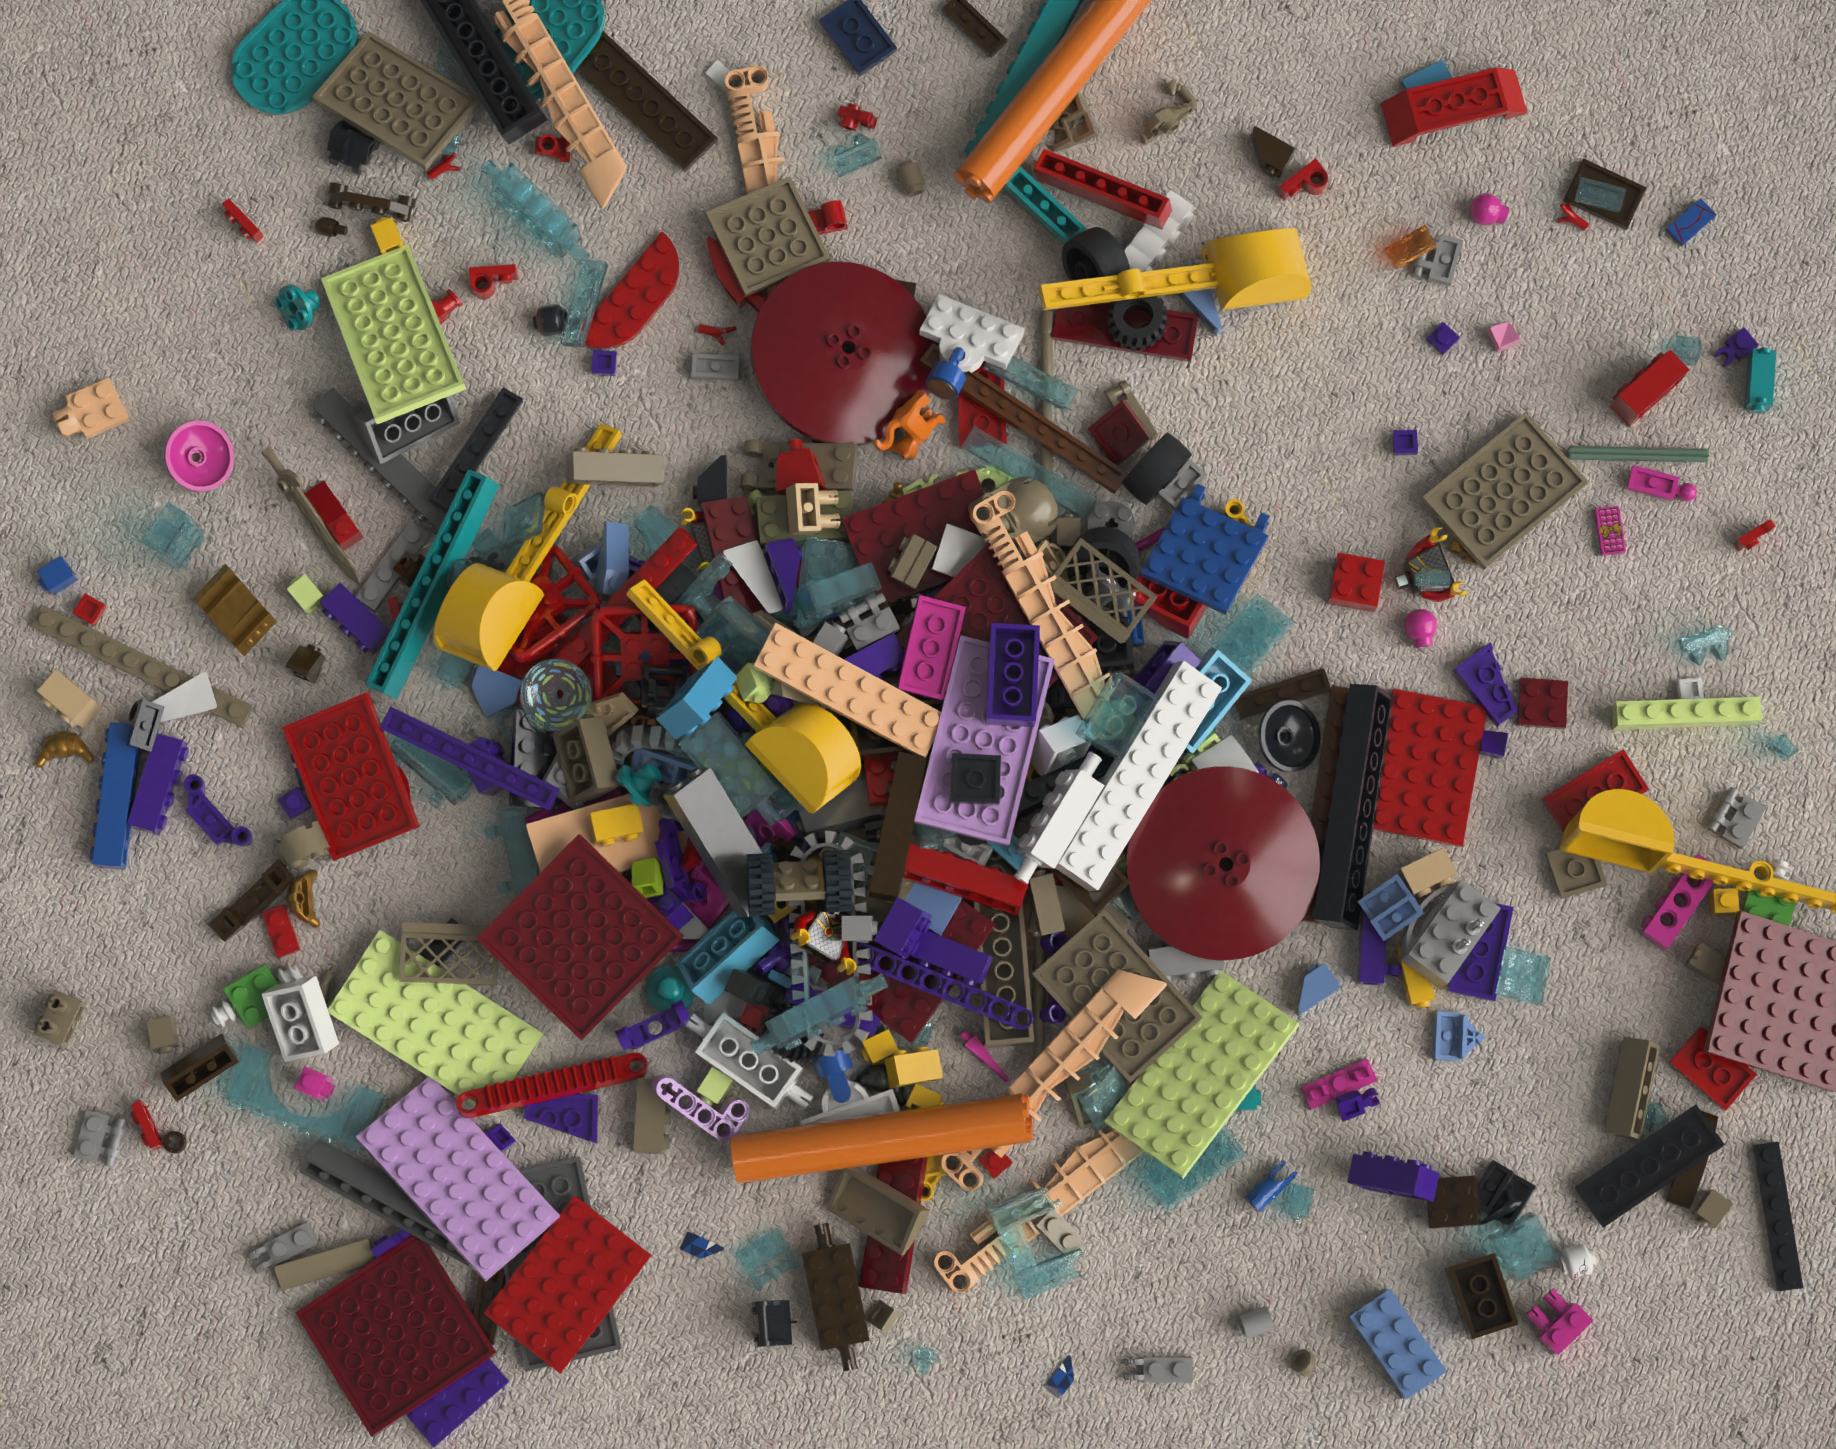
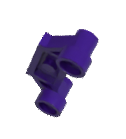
M196 774L187 776L184 780V788L188 791L189 807L185 811L218 846L221 843L236 844L241 847L250 845L252 842L251 831L243 826L234 828L205 796L204 780ZM195 783H199L197 789H193ZM246 834V839L241 841V836Z
M661 818L659 820L660 833L658 841H655V846L666 887L671 888L677 893V897L681 902L690 901L694 903L703 901L706 898L705 886L701 882L691 883L687 871L680 869L683 855L677 833L684 831L683 827L678 821Z
M1062 932L1048 934L1040 940V946L1047 951L1048 959L1067 943L1066 936ZM1048 992V1003L1045 1008L1040 1010L1039 1018L1045 1023H1061L1066 1017V1011Z

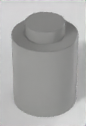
M1267 1306L1239 1315V1321L1236 1322L1240 1336L1245 1335L1246 1339L1275 1329Z

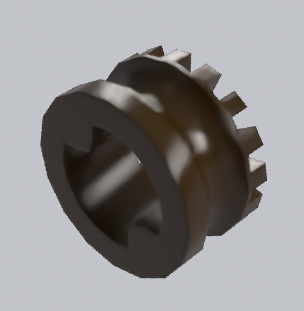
M172 1131L168 1132L163 1138V1145L170 1153H180L185 1149L187 1140L182 1133ZM177 1135L181 1139L178 1143L179 1148L171 1149L169 1144L172 1140L170 1138Z

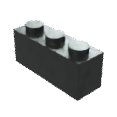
M734 968L724 991L747 1003L774 1008L776 1005L783 1003L787 988L768 979L766 975L761 977L758 973Z

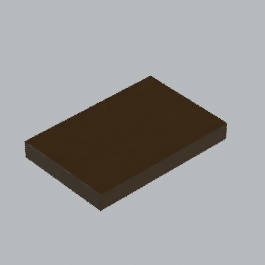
M1583 158L1563 201L1627 230L1647 187Z

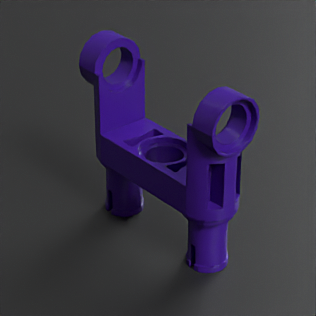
M681 999L671 1004V1008L629 1028L624 1026L616 1030L615 1033L624 1051L627 1049L635 1050L683 1028L691 1018ZM653 1021H658L662 1024V1030L657 1035L651 1034L648 1030L649 1024Z

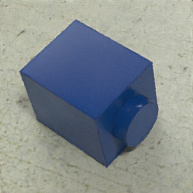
M62 556L37 570L41 577L38 579L40 586L45 592L49 590L53 595L78 581L73 570Z

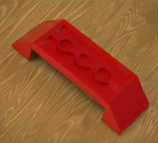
M1498 67L1406 89L1380 103L1392 147L1415 142L1419 135L1503 115L1504 120L1528 113L1515 70Z

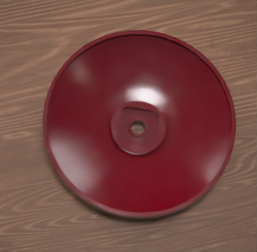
M825 262L806 267L783 280L767 297L756 317L751 335L750 357L758 388L774 413L792 429L808 438L822 443H856L857 446L874 443L875 439H885V428L892 420L896 410L910 400L918 390L924 392L927 396L929 395L930 391L925 381L930 371L919 364L920 359L932 343L935 344L934 340L919 335L920 328L927 316L916 299L905 287L877 269L852 262ZM842 344H851L854 349L853 353H845L842 350ZM899 427L896 428V429L894 430V433H896L898 430H900V428H899Z
M1214 766L1190 771L1163 786L1129 839L1126 852V875L1130 881L1128 884L1130 894L1137 910L1147 925L1160 938L1178 950L1209 960H1236L1254 956L1275 946L1297 927L1309 909L1316 892L1320 871V855L1316 834L1309 817L1299 802L1284 787L1267 776L1248 769L1230 766ZM1224 857H1228L1232 861V867L1228 871H1222L1219 867V862Z

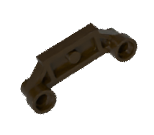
M331 182L329 185L328 207L341 210L342 205H348L349 209L355 211H362L365 208L370 209L371 213L384 216L385 212L396 215L397 220L403 222H410L412 209H415L416 199L410 196L398 195L397 202H394L390 199L347 192L348 186L340 183Z

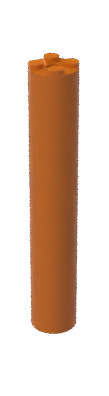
M1092 0L953 174L954 179L966 188L964 192L968 197L973 200L978 197L986 203H991L1151 0Z
M1021 1093L732 1135L731 1156L734 1174L738 1184L1028 1143L1034 1140L1033 1119L1029 1115L1028 1094L1023 1095Z

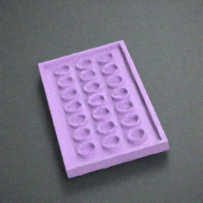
M961 635L914 823L1009 846L1055 659L1039 655L1037 711L1034 727L985 724L989 642ZM952 753L1001 755L999 805L950 803Z
M427 1077L356 1136L358 1143L485 1282L560 1217L471 1118H464L458 1113L456 1102L438 1082L430 1077Z

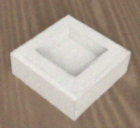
M1701 677L1676 680L1678 699H1704Z

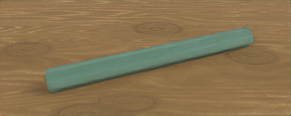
M1569 446L1567 456L1570 460L1707 462L1709 460V450L1698 448Z

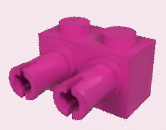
M1552 1288L1548 1292L1549 1294L1543 1297V1300L1558 1313L1557 1318L1551 1321L1537 1305L1531 1308L1532 1311H1528L1525 1316L1540 1330L1537 1338L1553 1355H1559L1593 1320L1577 1303L1568 1304L1556 1289Z

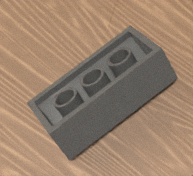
M451 396L380 424L376 423L371 408L353 416L360 438L380 465L460 424Z

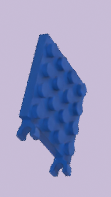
M1197 484L1190 500L1182 498L1140 571V576L1226 615L1268 541L1269 535L1264 532L1269 526L1268 520L1270 516L1261 512L1255 527L1251 528L1200 505L1205 497L1204 491L1206 487Z

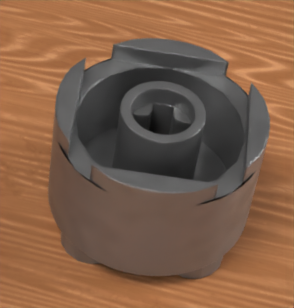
M1108 501L1098 504L1090 513L1087 530L1094 529L1095 527H1108L1109 524H1113L1114 529L1121 530L1131 539L1133 538L1135 519L1131 509L1119 502Z

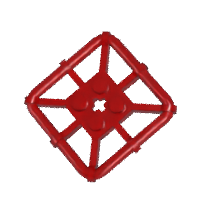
M555 544L552 545L543 559L540 573L530 580V583H533L542 590L544 597L525 625L520 648L513 644L509 650V653L518 662H526L527 659L534 657L557 639H563L567 636L566 633L591 616L592 612L596 608L600 609L601 600L596 591L583 577L582 570L578 566H574L562 549ZM554 556L568 572L566 576L555 584L548 578ZM576 582L588 599H565L560 592ZM565 609H583L562 625H559L554 620V617ZM548 622L554 630L531 646L534 632Z
M670 604L669 606L677 614H680L679 616L684 621L688 619V626L698 635L696 609L691 605ZM636 605L606 606L600 609L596 608L592 612V654L589 657L590 662H592L593 695L595 700L611 696L625 681L641 680L643 662L654 666H670L669 659H687L680 651H669V639L661 631H648L647 616ZM641 615V631L624 632L608 616ZM601 622L620 638L621 652L601 653ZM644 650H647L648 654L652 655L651 658H648V661L638 658V655H642ZM621 661V675L603 692L602 662ZM689 661L690 677L698 670ZM649 675V678L654 680H666L672 686H674L675 681H678L673 676ZM629 698L637 708H641L640 698Z

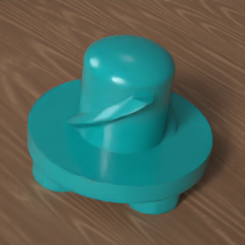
M292 284L283 286L274 300L276 307L281 310L286 320L287 327L292 331L296 329L304 330L310 327L313 320L312 312L320 307L319 297L313 290L302 291Z
M646 763L638 771L633 770L627 765L622 766L618 771L619 773L615 775L616 780L630 792L629 797L635 805L643 804L650 807L652 804L648 800V796L655 780L659 782L662 780L660 771L651 763Z
M665 966L658 969L652 974L647 984L649 1002L659 1012L671 1008V1004L681 999L687 1009L695 996V993L690 990L677 966Z

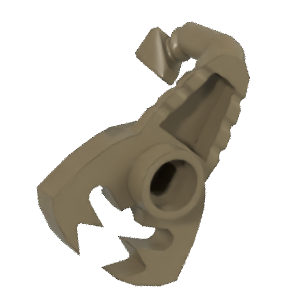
M1176 79L1169 81L1165 90L1171 97L1175 95V91L1179 92L1186 103L1167 109L1162 107L1157 110L1144 125L1146 131L1140 133V138L1145 144H1149L1163 133L1166 136L1173 133L1180 126L1179 122L1181 119H1184L1197 108V101L1185 85L1176 83Z

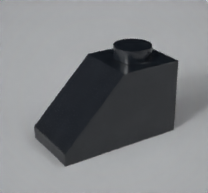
M721 455L697 478V485H693V499H697L699 507L703 502L727 499L726 455Z

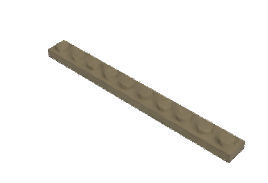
M43 605L31 624L33 628L166 692H170L194 678ZM211 686L217 708L208 710V712L244 728L254 706Z

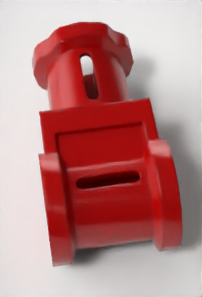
M450 289L446 291L447 294L438 302H432L440 324L448 319V314L457 306L461 307L463 305Z

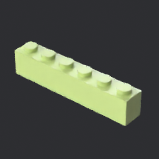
M1760 697L1619 701L1611 706L1613 730L1757 725L1762 721Z

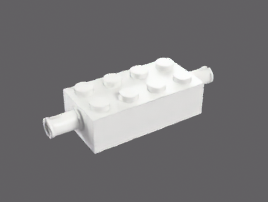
M1088 752L1079 770L1062 771L1056 778V787L1053 792H1049L1043 800L1044 807L1040 813L1034 815L1030 822V830L1018 842L1019 848L1016 852L1025 859L1014 877L1021 882L1028 884L1037 866L1039 868L1055 869L1104 787L1103 784L1091 777L1102 761L1098 755Z
M722 1013L712 1026L696 1014L692 1015L691 1020L697 1023L698 1026L691 1021L687 1022L686 1027L703 1038L702 1043L695 1051L696 1055L732 1078L736 1083L775 1110L782 1100L787 1097L803 1107V1109H806L809 1104L802 1100L801 1097L809 1102L812 1101L814 1096L796 1085V1080L803 1072V1068L794 1061L790 1063L787 1058L781 1059V1056L778 1054L773 1055L774 1051L766 1048L767 1043L762 1042L761 1038L725 1013Z

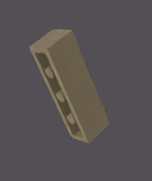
M575 448L573 452L566 455V484L657 487L664 483L663 455H655V451H642L641 454H633L632 450L618 451L619 453H610V449H597L596 452H588L587 448Z
M1623 1037L1622 1044L1619 1047L1618 1066L1614 1071L1613 1090L1609 1095V1110L1604 1119V1132L1617 1137L1635 1140L1642 1139L1660 1045L1650 1040Z

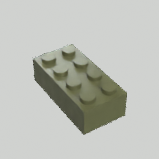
M851 490L837 491L838 495H834V497H838L837 505H820V514H839L840 519H836V521H840L839 528H821L820 532L813 535L789 536L786 495L756 497L758 542L761 549H765L766 543L790 538L794 539L796 546L850 543L841 518L853 514Z

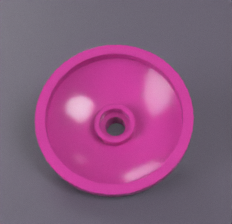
M191 421L182 424L171 433L165 445L164 460L170 476L180 486L191 491L203 492L219 487L230 476L234 466V449L229 437L221 428L207 421ZM193 453L198 457L196 462L191 458Z

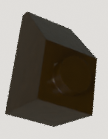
M1254 126L1251 140L1259 167L1263 169L1262 171L1266 175L1281 178L1294 155L1295 147Z
M310 644L307 647L299 645L286 663L285 668L293 676L315 684L326 657L320 653L321 649Z

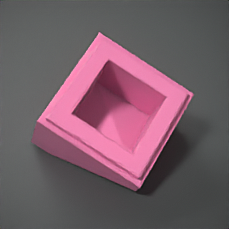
M1509 322L1492 326L1487 331L1497 352L1516 345L1521 340Z

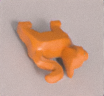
M918 390L910 400L896 410L892 420L885 428L884 441L881 442L875 439L873 444L879 451L888 449L890 452H896L904 459L914 460L918 453L919 445L928 439L938 423L944 424L946 420L942 414H935L930 408L925 409L921 415L919 414L921 407L925 408L931 400L924 392ZM899 427L904 432L905 437L892 444L894 441V430Z

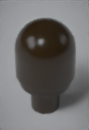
M321 217L315 223V230L322 236L336 237L337 234L346 236L348 232L347 226L339 225V221L333 218Z

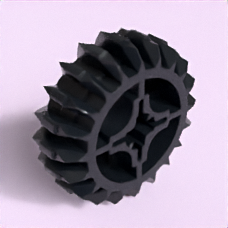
M786 1004L782 1006L776 1005L774 1008H770L768 1014L761 1021L759 1032L762 1036L761 1041L767 1043V1049L774 1051L773 1055L778 1054L781 1056V1059L787 1058L790 1063L795 1060L800 1064L802 1061L808 1062L810 1059H813L823 1046L822 1042L819 1041L815 1050L811 1051L804 1045L813 1037L809 1030L797 1034L794 1027L795 1024L806 1023L805 1014L793 1016V1004L790 1007ZM811 1018L814 1030L823 1038L822 1026L816 1024V1018Z

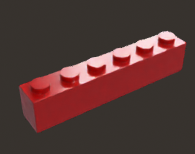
M1043 149L1033 168L1036 178L1040 182L1161 230L1172 212L1169 198L1046 149Z
M910 843L903 878L1017 916L1028 888V884L1014 877L1015 874L1002 873L996 867L987 868L981 866L971 859L963 860L957 858L950 852L944 851L941 853L932 850L930 846L925 844L917 845Z

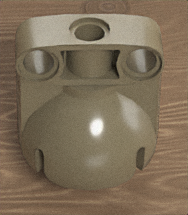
M1026 476L1007 481L975 499L968 507L970 513L975 505L1001 491L1012 493L1015 497V506L1010 512L1000 516V519L1019 554L1022 551L1015 537L1027 531L1034 545L1047 539L1054 531L1057 521L1053 519L1058 516V506L1050 490L1038 480L1031 481L1032 478ZM1000 496L997 504L1000 508L1007 509L1009 501L1006 497ZM978 508L976 516L979 520L985 521L988 517V512L984 508ZM981 533L982 538L985 539V534Z

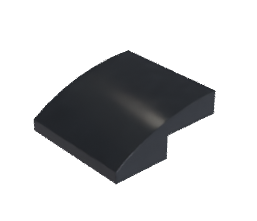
M1492 1160L1478 1183L1480 1210L1487 1215L1491 1214L1501 1204L1505 1203L1503 1191L1512 1189L1515 1200H1520L1521 1204L1511 1213L1495 1219L1512 1229L1536 1190V1186L1516 1175L1507 1167Z

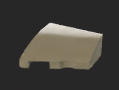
M1080 92L1077 93L1054 122L1053 129L1056 130L1055 143H1052L1053 151L1057 152L1098 136L1084 95Z

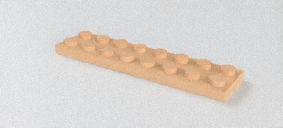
M777 623L773 625L752 666L753 668L913 754L926 758L936 736L941 716L940 711Z

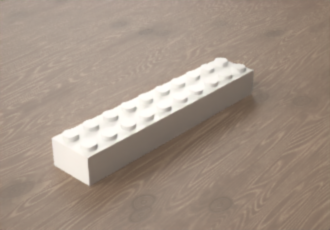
M1185 661L1173 664L1100 782L1104 787L1055 868L1088 891L1099 890L1222 687Z

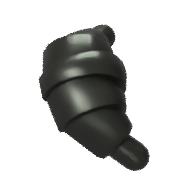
M881 1064V1066L869 1065L868 1068L856 1076L854 1082L859 1083L864 1088H873V1090L878 1092L893 1089L898 1105L903 1106L906 1104L903 1086L890 1088L884 1064Z

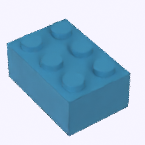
M717 656L689 677L656 720L676 740L684 734L689 736L698 727L697 725L701 727L711 718L709 713L714 712L723 703L720 700L722 697L725 698L734 689L732 684L738 677Z

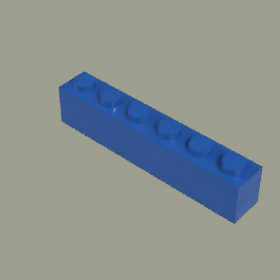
M110 722L109 729L107 728L105 731L107 750L102 754L104 773L99 778L101 797L96 802L98 821L93 825L95 844L90 849V861L99 868L126 870L131 827L127 825L135 799L141 750L126 745L132 724Z

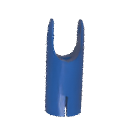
M1285 1160L1281 1161L1245 1196V1199L1259 1213L1297 1175V1172L1294 1171L1283 1181L1274 1180L1277 1172L1286 1164Z

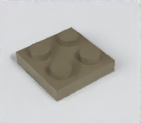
M1560 849L1545 854L1560 900L1607 886L1599 860L1563 852Z

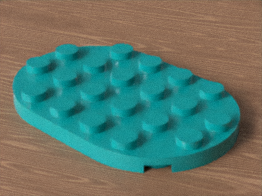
M283 0L240 42L234 53L232 79L239 95L252 108L271 115L290 114L307 106L313 101L312 96L357 45L358 32L353 16L348 8L339 0Z
M529 0V6L534 8L533 13L538 14L573 74L596 45L602 34L605 23V11L602 1ZM507 10L506 14L508 15L512 24L515 25L513 18ZM496 24L493 28L527 84V81L535 72L525 61L515 63L514 58L518 54L507 42L502 41L501 36L503 34ZM540 81L534 85H528L536 100L545 98Z

